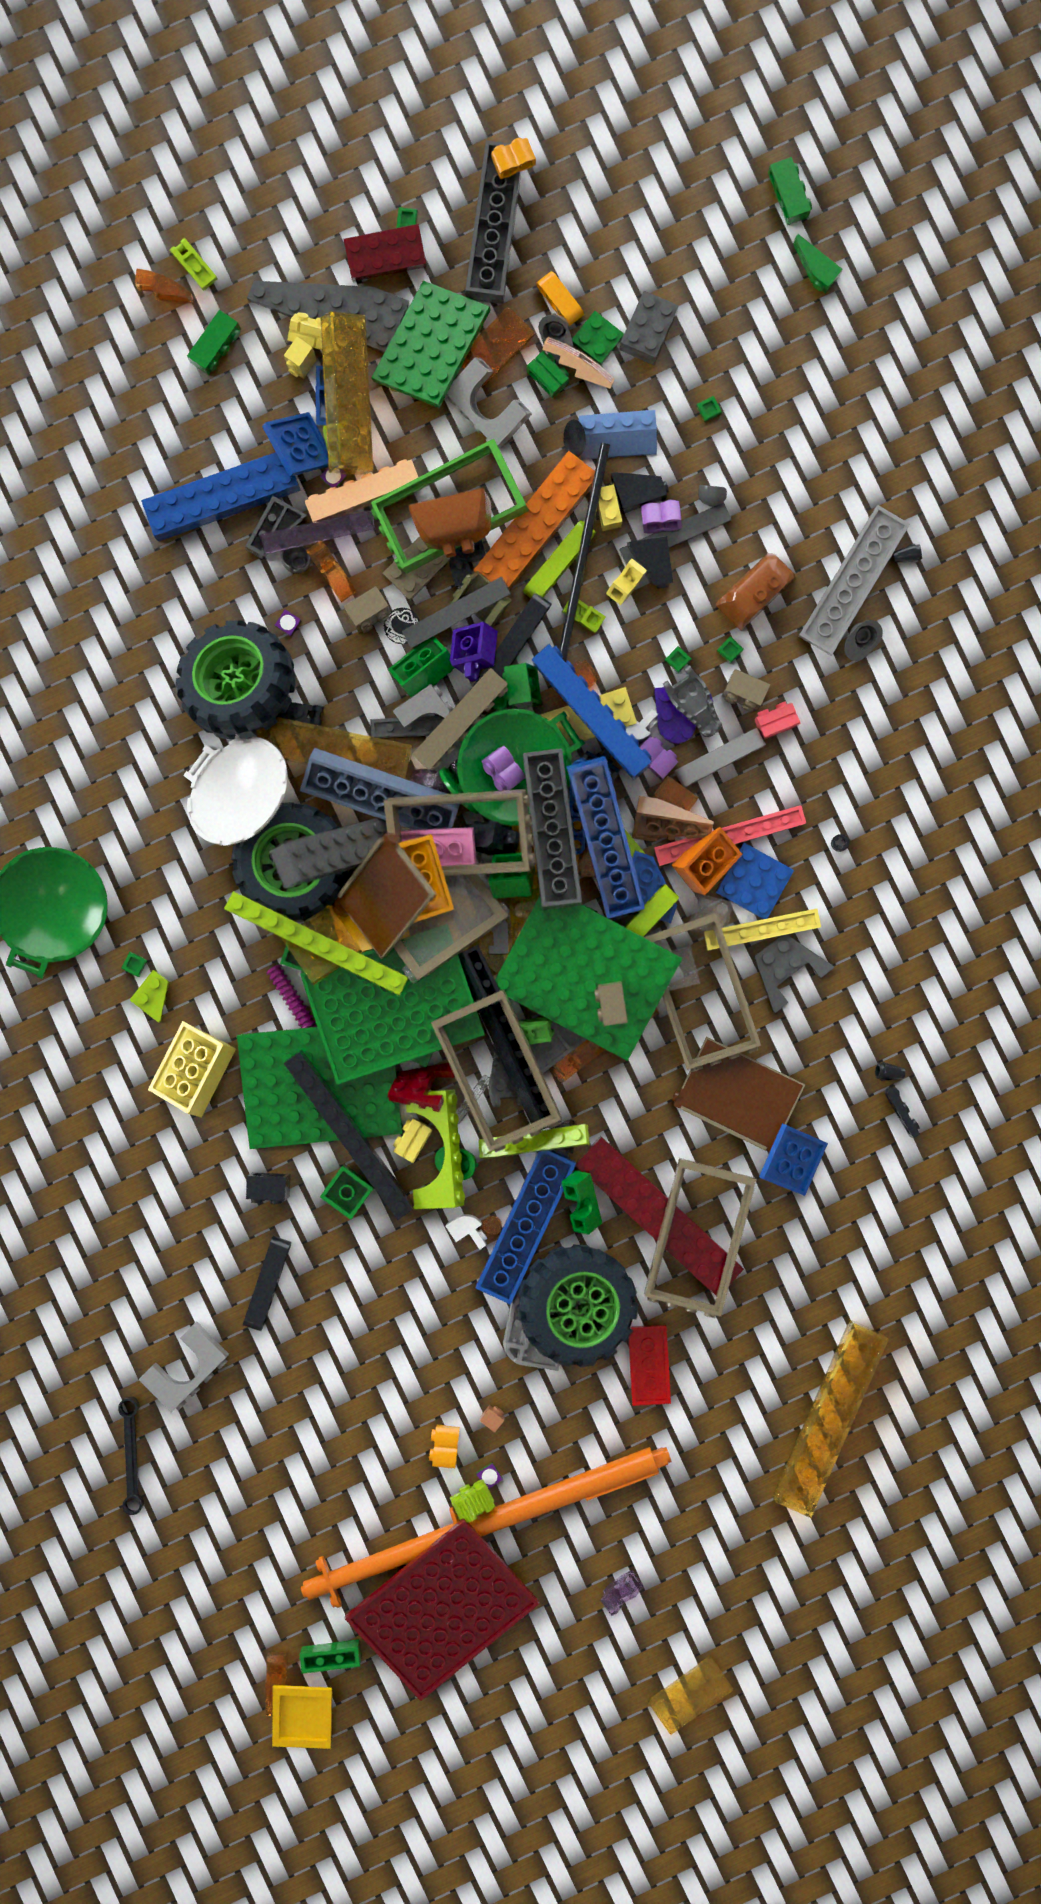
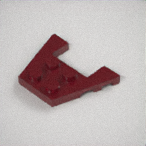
M449 1063L400 1071L397 1073L387 1094L389 1101L406 1105L411 1103L418 1104L419 1108L423 1109L427 1106L431 1107L435 1112H440L444 1103L443 1095H428L435 1078H455L454 1072Z

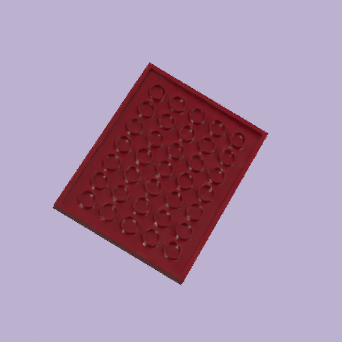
M462 1519L347 1613L345 1620L412 1693L422 1701L537 1607L539 1600L465 1519Z

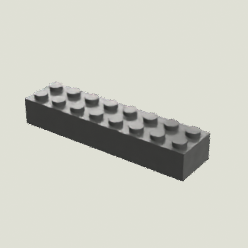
M486 140L465 292L466 297L472 300L504 304L522 171L500 179L491 158L492 151L498 145L503 144L505 146L510 145V143Z
M562 749L523 753L542 910L581 906L582 900Z
M380 818L367 820L286 842L271 850V856L285 889L359 867L378 839H381L387 833L386 820Z

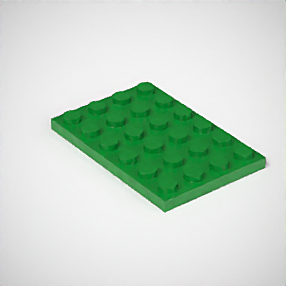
M423 281L371 377L373 382L440 408L491 311L490 306Z

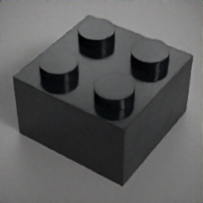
M252 1172L247 1175L246 1199H251V1203H263L265 1200H270L271 1204H282V1202H285L290 1197L291 1174Z

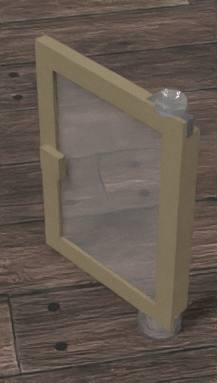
M478 874L445 875L454 910L414 922L394 946V949L406 964L402 970L413 985L440 968L509 917L507 913L510 911L503 902L499 904L496 898H493L492 893Z

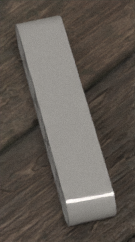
M755 728L674 772L682 787L686 788L762 748L766 744L759 730Z

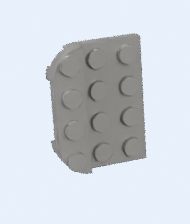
M518 1288L509 1309L503 1340L505 1353L516 1364L558 1371L560 1364L542 1355L523 1333L524 1329L518 1319L517 1305L520 1304L521 1297L518 1294L520 1289ZM566 1299L560 1300L559 1308H562L564 1303L567 1302ZM560 1311L550 1312V1317L552 1319L561 1313ZM566 1318V1319L564 1320V1322H563V1326H564V1327H566V1326L568 1325V1320H569V1318Z

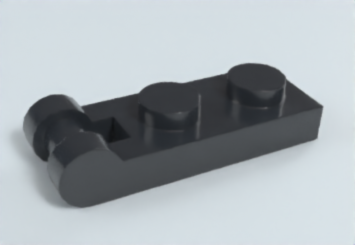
M291 702L286 713L280 712L275 719L321 726L322 720L320 718L324 707ZM309 712H314L313 718H308Z
M893 1087L886 1088L885 1096L911 1138L920 1135L918 1131L920 1127L915 1119L910 1118L908 1106L905 1102L901 1103L898 1098L900 1095L899 1090Z

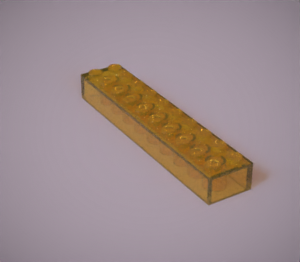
M849 1319L774 1491L773 1498L776 1503L807 1517H812L889 1338L886 1335Z

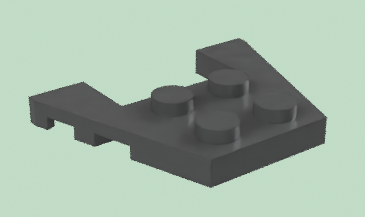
M787 934L781 935L754 956L774 1013L789 1003L777 986L808 963L819 978H822L834 968L832 964Z

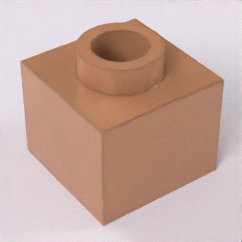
M489 1405L480 1416V1422L495 1433L504 1422V1412L497 1406L492 1407Z

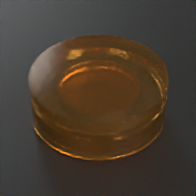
M490 1215L484 1219L482 1227L488 1235H496L500 1232L502 1223L497 1216Z

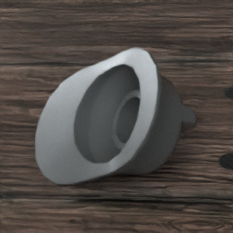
M553 313L540 320L538 329L543 345L547 337H550L573 347L568 322L565 318ZM547 351V353H550L554 358H560V355Z
M866 620L856 624L845 641L844 650L846 656L853 661L865 658L882 639L883 629L881 625L874 620Z

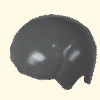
M699 485L698 497L703 504L715 507L726 500L727 489L719 486Z
M291 543L283 548L281 559L287 571L300 574L309 569L311 564L310 553L302 545L295 546Z

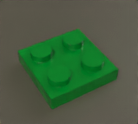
M594 311L572 338V341L577 348L601 366L622 340L624 333L598 312Z

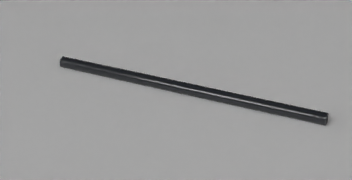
M601 443L559 647L563 654L562 659L565 662L567 660L610 444Z

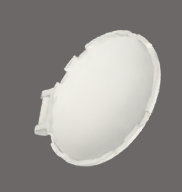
M258 737L249 739L238 738L230 741L229 745L224 748H218L215 751L205 745L204 751L189 772L186 771L183 775L192 782L190 786L192 788L191 797L187 801V810L191 817L190 823L196 833L208 842L217 845L240 843L262 830L281 805L287 785L285 760L273 744Z

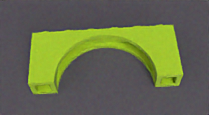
M455 1089L429 1091L428 1095H443L444 1103L440 1112H435L431 1107L427 1106L425 1109L419 1108L418 1104L414 1103L406 1105L407 1113L422 1115L436 1126L444 1142L445 1158L437 1178L429 1185L413 1190L414 1209L456 1208L463 1206L465 1200L462 1184L463 1173L461 1172L462 1155L459 1147V1117L456 1110L457 1096Z

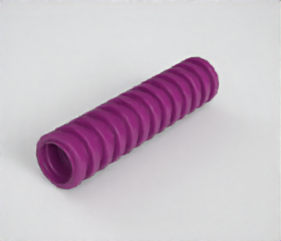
M278 964L269 969L266 974L270 975L269 979L273 980L272 984L277 986L276 990L280 991L279 995L283 996L282 1000L286 1001L285 1005H288L289 1011L293 1012L292 1016L295 1015V1021L298 1020L299 1022L298 1026L302 1028L317 1027L316 1021L312 1019L313 1015L310 1016L309 1014L310 1010L306 1009L307 1006L303 1004L304 1001L300 1000L301 996L297 995L298 991L294 990L295 986L291 985V980L287 979L288 975L284 974L285 970L281 969L282 965Z

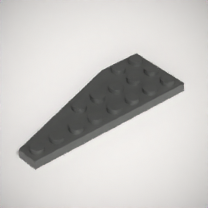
M254 281L247 297L248 301L291 318L297 313H305L308 315V318L312 319L324 318L327 320V323L332 324V334L383 354L409 306V300L378 288L367 286Z

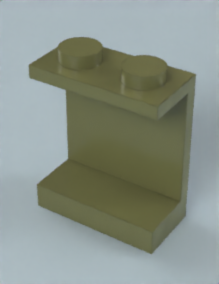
M478 571L472 575H466L462 581L464 585L454 592V599L451 604L489 584L490 581ZM506 596L475 613V615L493 628L512 600Z

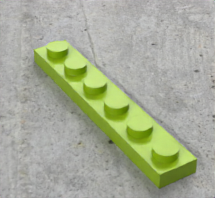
M582 1124L541 1130L542 1132L531 1137L530 1134L524 1136V1140L513 1145L512 1142L506 1144L505 1149L496 1153L494 1150L489 1152L484 1139H479L480 1159H490L589 1145L588 1125Z

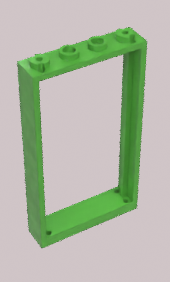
M495 439L466 452L371 502L373 506L371 512L375 520L379 519L381 523L379 529L383 537L387 536L389 540L386 544L390 552L395 553L397 558L394 561L399 570L403 569L407 574L445 553L440 549H429L407 560L385 514L384 508L490 453H493L517 505L491 517L490 531L529 511Z

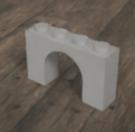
M475 357L453 381L447 393V398L453 405H457L461 409L460 413L466 419H470L474 423L473 427L476 431L483 433L487 437V442L495 439L497 446L503 447L532 413L520 400H513L498 417L494 419L484 417L478 410L476 396L479 388L494 371L482 358Z
M430 684L395 708L393 712L405 727L426 713H436L445 718L453 708L448 701L446 703L443 702L441 699L443 694L437 685L433 687ZM457 739L453 744L455 746L453 751L449 755L445 753L440 758L443 762L436 769L433 768L437 775L443 767L448 768L458 760L463 740Z
M198 1322L194 1323L180 1337L198 1358L199 1370L195 1378L189 1381H177L155 1363L139 1379L170 1412L175 1408L179 1411L187 1403L184 1399L188 1395L193 1397L200 1390L198 1385L202 1381L207 1383L214 1376L212 1371L216 1367L220 1370L227 1363L225 1358L229 1353Z

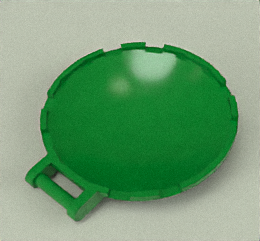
M505 709L494 712L477 722L462 742L457 760L460 787L463 793L500 791L495 787L492 776L484 771L482 760L496 749L505 746L524 775L523 753L562 749L568 790L570 778L567 766L572 765L571 753L583 746L585 742L579 738L569 723L565 711L550 721L532 711L524 709ZM560 721L573 741V745L570 746L556 723ZM523 779L511 790L526 789L527 795L526 780ZM517 800L470 803L477 812L491 821H497L503 825L519 826Z
M39 847L17 855L0 871V936L11 948L6 966L19 968L37 975V978L43 979L50 962L68 960L81 954L100 935L107 918V893L100 875L83 857L63 848ZM20 955L39 962L41 966L38 968L16 959V956Z

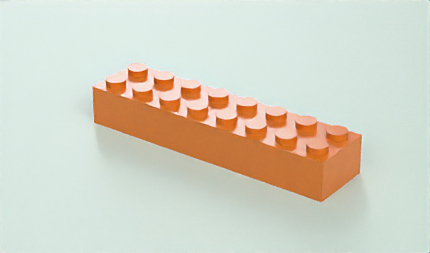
M568 451L526 503L529 511L518 516L510 523L474 568V573L478 571L490 582L503 577L509 590H511L591 490L595 471Z

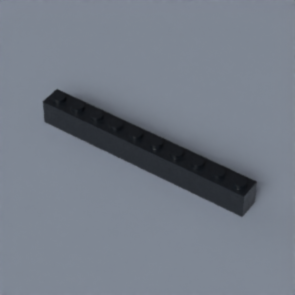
M479 945L458 954L474 1003L500 991ZM500 1001L479 1009L480 1016L530 1123L551 1115Z
M300 1050L286 1060L284 1065L396 1219L399 1220L414 1209L412 1200L303 1050Z

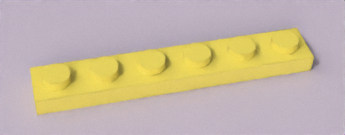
M812 909L724 927L722 931L727 946L820 928L821 924L818 909ZM714 930L704 931L707 950L720 948Z

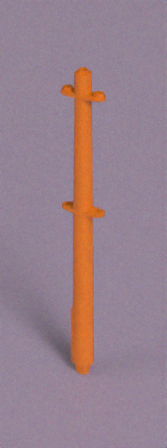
M648 1447L498 1505L488 1513L485 1511L476 1516V1520L468 1523L482 1537L583 1499L588 1501L659 1474L658 1468L669 1465L668 1463L672 1461L667 1447H661L653 1451ZM454 1507L449 1508L453 1520L452 1524L330 1571L324 1556L319 1557V1560H316V1566L318 1571H322L323 1574L303 1581V1586H301L303 1597L312 1600L331 1593L330 1602L332 1607H342L337 1591L338 1588L411 1562L460 1521Z

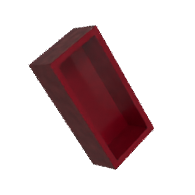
M419 224L344 239L352 282L426 267Z

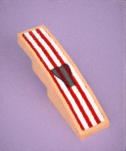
M547 337L542 350L560 355L559 363L575 368V377L611 389L615 379L599 364L573 347Z

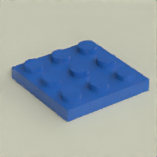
M309 412L265 422L262 426L289 477L329 467L332 464L325 440Z
M743 843L739 850L743 855L727 871L716 893L762 919H768L794 870L752 846Z
M782 1123L759 1177L805 1196L828 1143Z

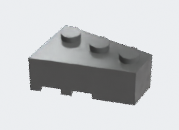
M272 496L247 542L245 550L263 559L305 521L307 515Z

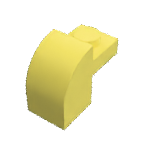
M631 559L622 573L612 583L606 594L621 606L641 582L647 570L634 559Z

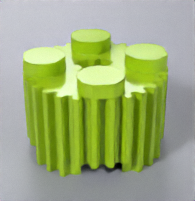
M483 1479L475 1482L472 1487L469 1484L459 1488L460 1493L450 1497L459 1519H465L467 1523L476 1520V1516L485 1511L488 1513L495 1507L494 1499Z

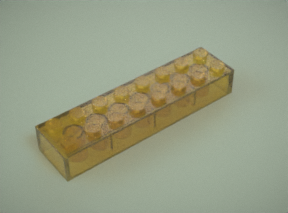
M330 311L321 317L329 473L365 475L374 471L365 315Z
M280 717L275 718L277 723L270 729L265 730L263 727L257 730L256 737L265 739L273 744L286 761L308 765L309 758L314 748L407 780L413 752L412 745Z

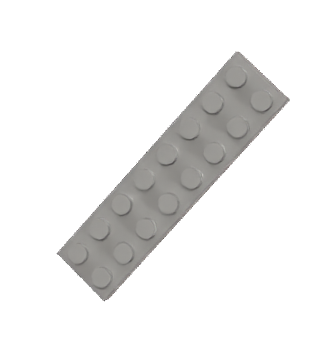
M879 505L875 507L798 637L830 656L833 654L910 525L908 522Z

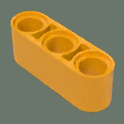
M553 271L536 282V286L557 315L566 319L568 326H571L584 316L580 305Z

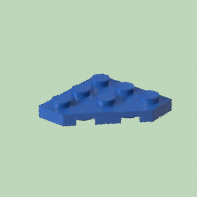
M635 851L632 860L645 905L666 882L654 857ZM676 902L659 920L671 924L677 908Z

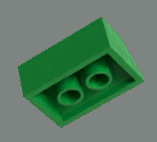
M433 636L417 645L387 670L411 698L430 684L432 686L436 685L439 680L451 673L454 667L450 661L449 651Z

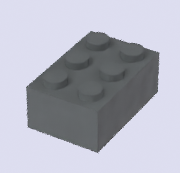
M643 291L621 340L620 351L654 365L677 315L679 305Z

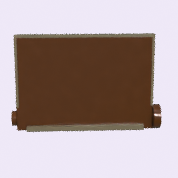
M390 832L385 833L381 839H378L339 892L338 898L332 905L333 911L338 916H350L381 959L389 954L436 895L398 844L399 837L396 834H390Z
M706 1036L696 1058L728 1047ZM739 1053L740 1056L734 1059L722 1058L721 1063L712 1066L710 1063L702 1065L703 1069L694 1072L690 1069L680 1092L676 1090L671 1099L674 1102L673 1106L769 1153L782 1123L787 1124L805 1087V1084L742 1053Z

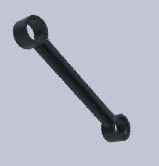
M132 1396L124 1398L118 1406L120 1415L124 1417L127 1497L123 1501L122 1507L128 1515L138 1514L144 1506V1499L138 1491L135 1414L139 1411L140 1404ZM125 1401L134 1403V1413L129 1414L123 1410V1403ZM130 1498L137 1499L140 1504L139 1509H129L127 1500Z

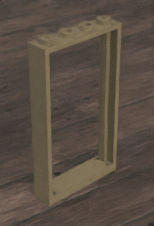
M526 789L395 797L384 801L387 832L396 834L399 837L398 843H400L402 839L398 807L517 800L522 862L446 865L441 867L445 876L530 871L536 863L535 854L532 853L531 847L534 844L533 834H530L532 817L531 814H528L530 799L529 795H526Z
M716 913L644 937L651 942H656L712 923L751 1040L692 1059L667 987L662 997L687 1070L692 1069V1072L703 1069L702 1065L710 1063L711 1066L721 1063V1059L728 1057L729 1060L740 1056V1052L746 1050L747 1053L755 1052L761 1046Z
M501 990L431 1022L489 1152L492 1150L495 1153L501 1151L510 1142L513 1145L523 1141V1137L528 1134L531 1137L541 1133V1129L546 1126L550 1129L559 1125L562 1116L505 990ZM500 1001L551 1115L494 1140L443 1025Z
M679 1158L644 1291L648 1301L659 1303L660 1300L667 1302L666 1305L673 1308H678L679 1305L686 1307L685 1310L688 1312L697 1313L698 1310L705 1312L704 1315L707 1317L715 1318L716 1315L721 1317L757 1179ZM685 1169L745 1184L714 1305L654 1289Z

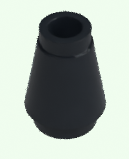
M914 543L893 552L895 563L918 562V560L922 559L920 544L915 545Z
M886 1062L876 1065L875 1076L881 1081L905 1078V1068Z

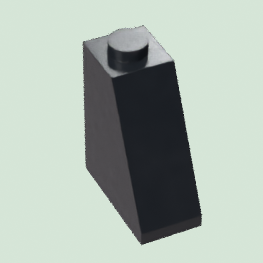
M621 472L611 473V481L614 484L616 496L623 514L639 509L642 505L649 502L656 503L665 500L669 492L667 482H663L661 476Z
M667 536L627 542V547L637 563L647 570L645 576L651 585H657V589L668 587V583H673Z

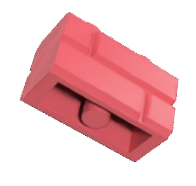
M785 701L777 704L775 710L769 712L768 709L757 713L758 716L755 718V723L763 740L801 724L793 703L787 704Z

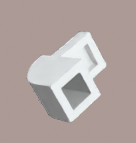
M652 709L640 723L637 721V724L627 726L626 733L628 735L633 734L639 743L646 741L651 735L647 729L651 730L657 724L658 714Z
M463 1214L446 1224V1228L456 1242L470 1234L479 1249L486 1246L485 1240L487 1237L482 1229L478 1231L477 1228L482 1225V1222L477 1217Z

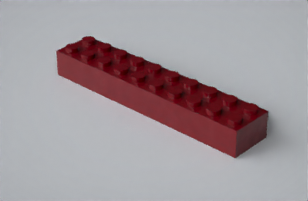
M600 1136L578 1159L575 1166L582 1172L591 1173L592 1181L658 1241L669 1198ZM676 1206L665 1249L717 1296L728 1253ZM735 1261L730 1284L744 1270L737 1261Z

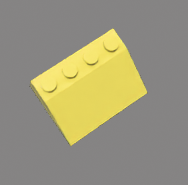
M182 1021L148 1090L184 1112L202 1118L236 1048Z

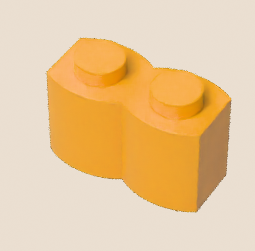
M516 138L510 145H498L492 151L491 158L500 179L507 178L536 165V158L528 138Z
M437 1425L436 1430L432 1429L431 1441H435L434 1449H430L429 1461H433L432 1466L456 1467L460 1427Z

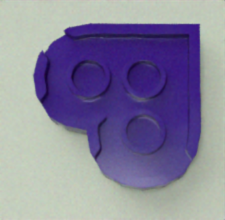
M664 687L654 688L659 734L671 744L686 742L692 737L696 725L674 707Z

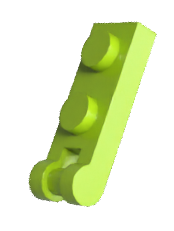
M185 238L180 241L178 246H173L170 249L172 255L203 291L218 280L214 272ZM184 250L188 251L183 256L181 255Z

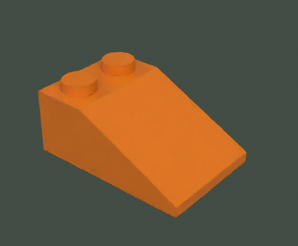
M718 827L683 852L671 866L694 893L706 895L743 854L724 830Z

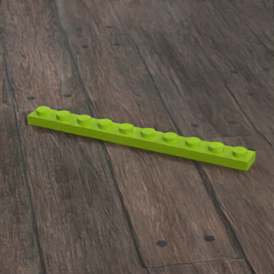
M234 891L224 907L225 910L399 996L409 979Z

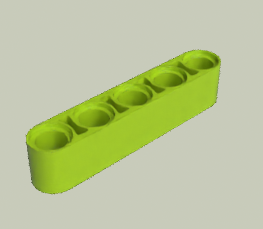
M580 520L525 586L523 593L528 597L532 598L537 593L544 598L577 558L584 521ZM593 529V532H592V537H591V539L594 537V535H595V533H596V531H595L594 529Z
M666 884L662 885L645 903V909L639 910L624 927L644 937L673 906L679 896Z

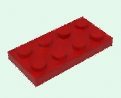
M667 1326L630 1327L633 1330L628 1339L632 1406L671 1404Z

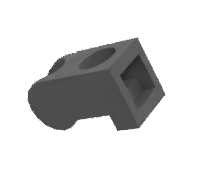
M502 920L503 923L492 930L494 946H489V955L508 954V926L505 920Z

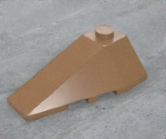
M639 796L632 838L646 841H657L658 838L668 837V840H675V837L685 836L687 839L704 838L712 832L714 821L663 800Z

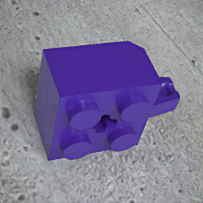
M484 621L453 630L450 653L451 664L463 674L465 673V678L471 682L478 680L480 669L494 666L498 631Z

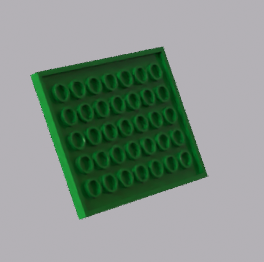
M539 896L495 982L500 991L505 990L508 998L628 1061L683 958L582 904L575 907L542 910L541 898ZM621 981L627 1022L604 1026L603 1021L599 1022L597 1009L601 1008V1004L596 1002L595 989H598L599 984Z
M448 924L401 940L419 966H422L454 943ZM394 947L383 959L379 957L374 949L360 953L409 978L400 996L334 963L300 974L336 1084L443 1049L431 1022L474 1003L458 955L427 977L423 976L417 981ZM477 1011L443 1025L452 1046L485 1035Z
M318 1027L237 1035L249 1149L339 1140L284 1065L286 1060L300 1050H303L365 1137L403 1133L400 1103L389 1101L387 1095L397 1075L396 1065L336 1084Z

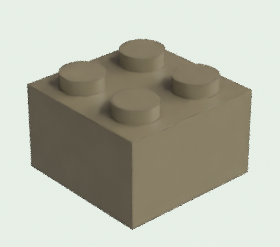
M376 586L343 606L358 633L370 631L373 628L372 625L378 621L379 623L386 621L389 618V614H391L387 602Z
M734 669L722 697H725L724 700L728 703L743 705L742 708L746 711H757L765 698L770 684Z
M621 981L599 984L598 989H595L596 1002L601 1004V1008L597 1009L599 1022L603 1021L604 1026L626 1023L627 1016Z

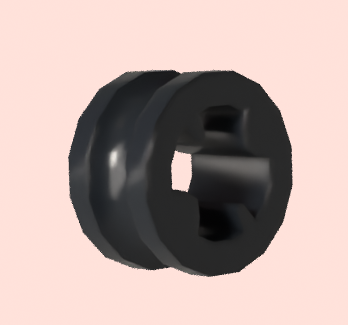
M838 834L831 840V847L837 852L844 851L849 846V839L843 834ZM839 838H842L841 841H845V845H842L841 848H838L839 845H835V841H838Z

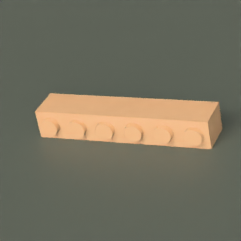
M405 459L399 461L396 466L391 468L389 466L383 467L378 473L373 475L372 473L365 474L360 480L355 482L354 480L347 481L342 487L329 488L324 494L311 495L305 503L316 527L372 505V501L418 478L412 459L409 461Z

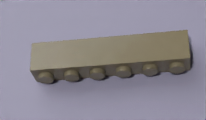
M490 668L416 749L412 756L428 770L432 767L436 769L443 762L440 758L445 753L449 755L453 751L455 741L457 739L462 741L467 735L468 731L466 729L471 724L474 726L482 719L479 715L484 710L488 712L493 707L495 697L497 695L500 698L508 690L505 687L508 683Z

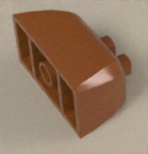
M483 488L408 506L415 527L424 544L431 549L443 550L447 558L456 556L455 547L462 546L463 553L474 552V543L486 537L491 528V500Z
M767 553L716 602V606L742 631L796 579L795 573L775 554Z

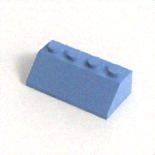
M655 410L579 416L578 421L582 424L586 435V444L581 454V460L598 459L601 443L610 444L608 458L657 454Z

